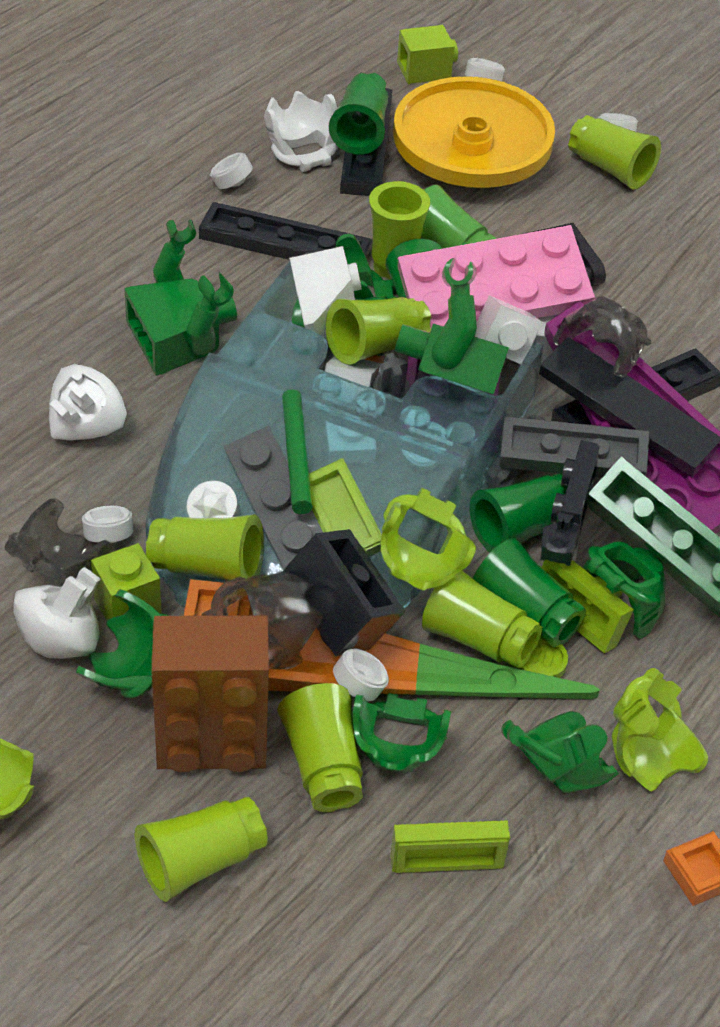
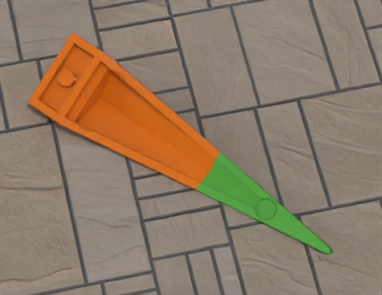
M190 579L183 616H268V691H296L314 684H338L333 674V667L341 656L335 657L331 649L323 642L320 632L303 606L241 584ZM386 633L370 650H366V652L372 654L383 664L389 677L388 684L380 694L595 699L600 691L594 685L504 666Z

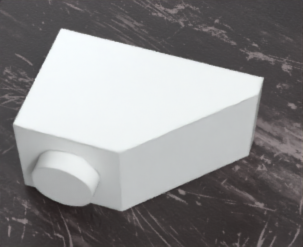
M343 246L289 258L311 355L321 353L328 344L325 324L330 306L338 299L355 300L353 291L362 290L357 264H347Z

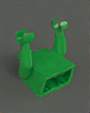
M174 220L167 222L166 227L170 241L164 244L153 268L156 283L124 288L126 322L156 376L216 352L219 348V325L237 320V309L232 298L234 294L233 286L220 272V287L216 292L212 283L204 275L200 277L199 282L192 278L184 279L179 266L185 255L184 246L196 237L193 220H188L187 228L182 231H177Z
M452 258L445 264L442 271L444 283L451 287V296L448 298L449 318L444 327L433 323L429 333L402 324L394 352L421 360L418 368L419 371L494 395L509 347L475 337L477 332L474 295H470V284L476 277L477 269L475 264L470 261L469 265L466 266L464 279L457 281L451 274L456 260Z

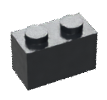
M350 529L316 533L281 572L292 589L295 599L303 606L320 632L323 642L331 649L335 657L342 656L348 649L370 650L406 612Z

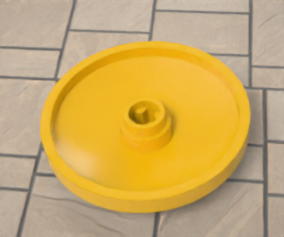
M467 76L449 77L428 82L409 92L398 104L394 115L393 138L401 156L423 174L457 186L490 188L520 182L541 170L549 160L553 149L555 125L546 107L528 92L494 79Z

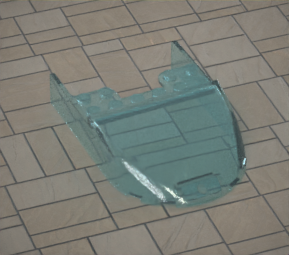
M289 261L218 355L208 353L193 379L179 408L157 469L146 513V540L148 539L149 527L153 520L157 518L172 519L176 516L189 517L187 512L188 497L195 487L206 481H220L232 488L239 501V516L255 514L226 456L223 446L269 425L287 460L282 394L290 389L298 390L302 396L309 473L343 458L381 534L382 526L385 522L383 514L388 503L400 495H417L422 487L431 491V496L443 502L448 500L456 504L453 514L462 522L469 510L470 499L473 493L481 490L486 481L485 471L501 453L500 448L502 445L505 416L523 418L534 399L544 345L536 342L533 343L502 395H490L433 375L417 379L411 385L404 398L400 399L319 369L326 359L328 344L322 335L292 324L293 307L298 296ZM409 509L398 529V534L407 541L438 554L448 535V531L445 526ZM264 533L262 568L256 583L250 588L302 606L295 599L292 589L281 574L283 570ZM381 551L369 556L402 607L406 608L421 590L404 580L391 576ZM154 568L158 576L162 577L168 587L174 592V599L183 608L186 605L190 579L236 584L222 579L171 573L168 569Z

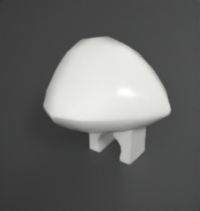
M78 364L61 368L53 383L50 397L49 425L52 438L69 441L107 436L123 427L127 412L122 396L109 378L91 367Z
M84 567L79 571L76 579L72 576L66 578L62 587L41 585L15 592L14 616L25 642L34 652L47 658L63 659L87 656L95 651L100 633L97 616L90 600L101 578Z

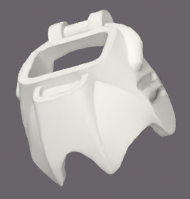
M296 91L287 109H281L277 101L271 97L265 110L264 118L267 132L272 142L271 149L281 162L292 166H299L301 172L310 171L312 167L319 165L322 167L331 165V156L338 149V146L331 139L328 129L329 120L337 109L336 101L332 94L324 95L323 103H319L309 99L302 92ZM311 143H318L322 147L318 151L304 155H295L292 148Z

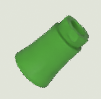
M432 185L424 190L429 195L430 207L423 225L421 239L432 240L442 248L460 246L464 242L470 244L497 239L488 233V229L457 205L439 185Z

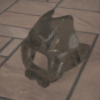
M600 296L566 315L553 338L554 344L559 346L568 336L573 339L578 334L593 329L592 335L597 342L611 343L618 347L619 357L613 367V374L619 378H623L632 370L644 346L652 344V340L647 337L648 330L643 321L617 302L604 296Z
M51 498L30 515L19 532H14L8 536L5 551L12 557H18L22 561L23 567L29 572L34 573L38 571L52 584L62 587L66 578L72 576L76 579L82 568L86 567L92 572L91 560L114 552V547L109 541L103 540L86 551L89 544L86 538L79 534L64 533L59 529L57 522L64 509V505L60 500Z
M289 573L262 574L247 579L239 576L222 584L214 594L211 601V609L201 614V616H228L226 607L248 595L253 615L268 616L269 668L289 669L301 664L303 658L300 651L323 619L322 613L313 608L304 598V592L312 587L313 584Z

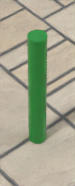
M290 389L282 394L291 504L292 511L302 515L309 513L313 506L302 396L298 390Z

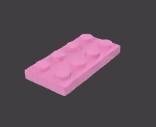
M571 225L398 257V270L406 298H414L416 301L425 302L431 313L430 329L433 323L444 327L449 318L448 298L451 296V287L444 283L442 271L445 264L452 258L456 260L451 274L457 281L464 279L465 269L470 261L475 264L477 269L476 277L470 284V295H474L476 322L489 295L525 310L536 318L561 314L579 301L587 308H593L595 296Z

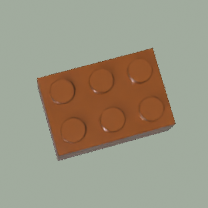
M154 616L152 686L157 769H172L177 772H190L195 769H228L234 772L266 769L269 680L268 616Z

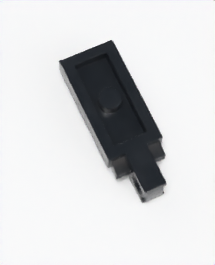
M581 440L576 459L567 458L565 461L561 487L567 488L566 494L556 493L551 514V522L553 524L543 528L540 560L563 563L565 566L571 565L588 508V493L592 490L595 482L600 448L598 443Z

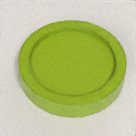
M540 637L529 660L518 669L561 678L567 668L568 653L562 644L554 648Z

